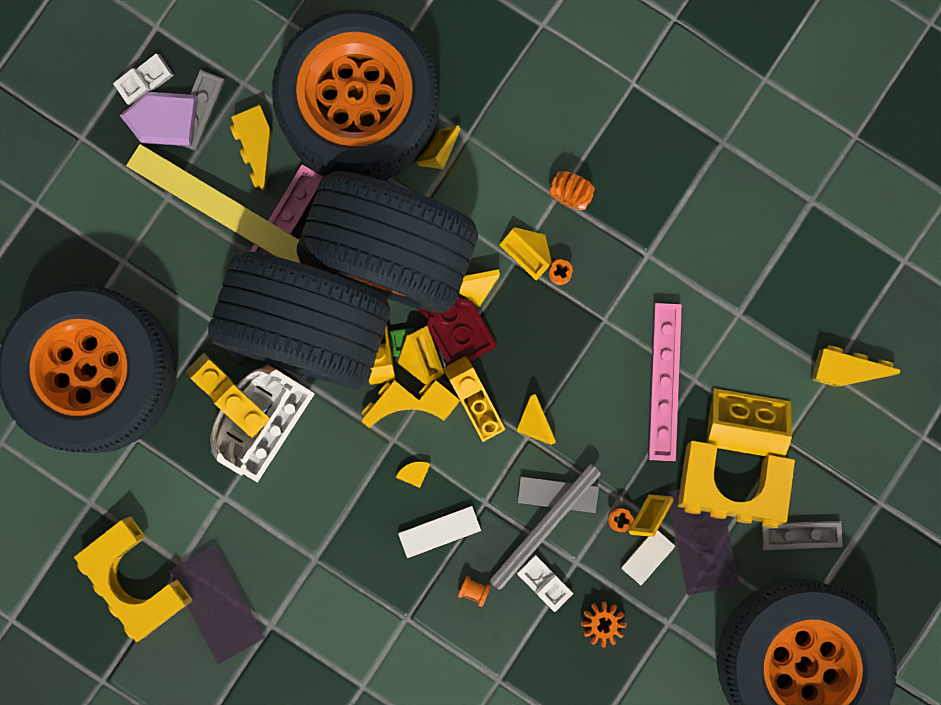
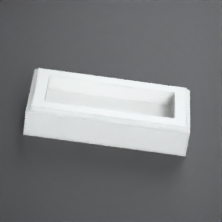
M657 530L654 537L648 536L622 565L621 569L639 585H642L674 549L675 545Z

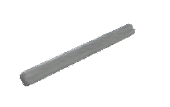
M590 464L493 575L490 580L493 586L499 590L505 586L601 475L597 467Z

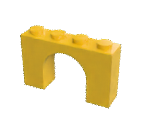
M691 441L686 445L678 507H683L685 512L700 514L701 511L710 512L711 517L726 519V516L736 517V521L750 524L752 520L762 522V526L768 528H778V525L787 522L795 460L771 455L765 457L762 460L759 488L754 498L748 502H734L719 492L714 481L718 445Z
M130 516L119 521L74 558L78 562L79 570L92 581L95 592L106 600L112 615L119 618L122 622L126 634L137 643L193 600L178 579L168 584L152 598L145 600L133 598L122 589L117 577L118 564L124 554L146 538Z

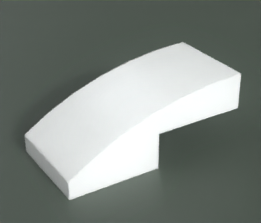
M156 53L137 69L132 68L113 84L126 103L130 105L145 93L152 92L173 77L174 74L161 55Z
M534 553L516 572L554 612L573 595L565 584Z

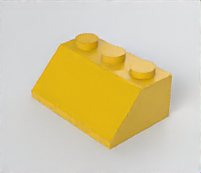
M714 388L707 426V444L718 445L717 448L785 458L792 439L791 401Z

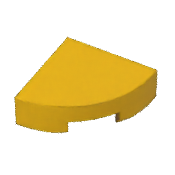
M426 462L410 463L399 471L396 478L420 488L430 464Z

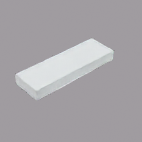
M470 506L398 534L406 556L409 558L477 533L481 529L473 507Z

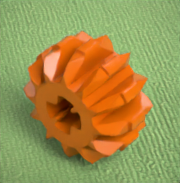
M560 171L552 180L549 194L554 200L566 205L568 208L584 210L591 202L595 188L590 181L585 180L583 177L568 171Z
M605 601L601 603V610H598L596 604H592L591 607L595 613L592 615L588 611L584 612V615L590 618V621H581L582 626L590 627L583 632L584 636L587 637L594 633L590 641L593 645L599 638L601 647H606L607 638H609L612 645H615L616 640L613 638V635L616 634L620 638L624 636L621 631L617 630L618 628L626 627L625 622H617V620L624 616L623 612L613 615L617 606L612 604L607 611V603ZM604 618L606 621L610 619V622L607 624L608 629L605 631L602 628L600 630L597 629V626L600 625L599 619Z

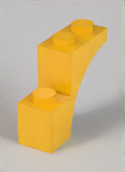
M205 353L186 370L190 379L204 390L214 404L251 438L270 420L269 416Z
M394 380L392 384L387 382L378 393L381 397L375 405L372 402L367 405L361 413L364 416L361 421L371 428L386 415L411 409L431 413L444 421L460 400L436 380L433 384L428 383L419 392L422 396L420 400Z

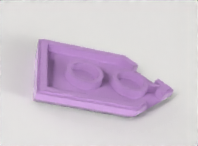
M147 92L120 116L141 143L191 146L197 95Z

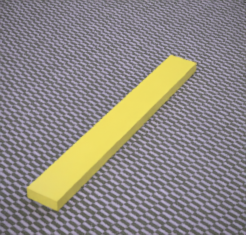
M139 144L126 165L128 168L270 254L300 263L296 252L299 239Z

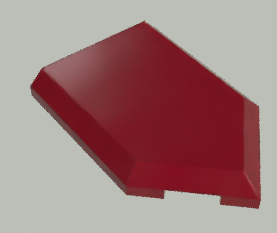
M457 297L454 306L446 312H430L427 322L429 332L448 365L465 356L471 362L497 347L471 300Z

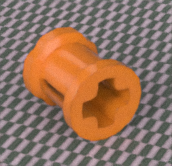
M563 259L554 261L548 274L552 283L564 285L569 282L573 272L572 265ZM558 266L561 269L566 268L565 278H562L560 275H554Z
M623 508L614 509L608 516L610 527L618 532H626L634 522L630 512ZM624 513L623 517L627 519V523L622 524L620 528L618 523L614 521V518Z
M467 575L458 597H466L477 602L478 606L482 607L491 585L487 584L484 586L471 580V577Z

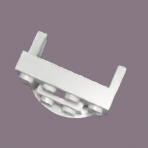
M268 363L265 367L249 373L237 386L263 412L272 404L266 414L270 420L253 438H249L250 436L220 409L210 438V453L218 462L241 476L244 474L256 482L259 481L314 396L312 391ZM256 386H260L261 388L271 393L272 397L263 392L262 390L258 389ZM227 432L231 433L232 435L236 436L244 442L240 443L239 441L227 435Z

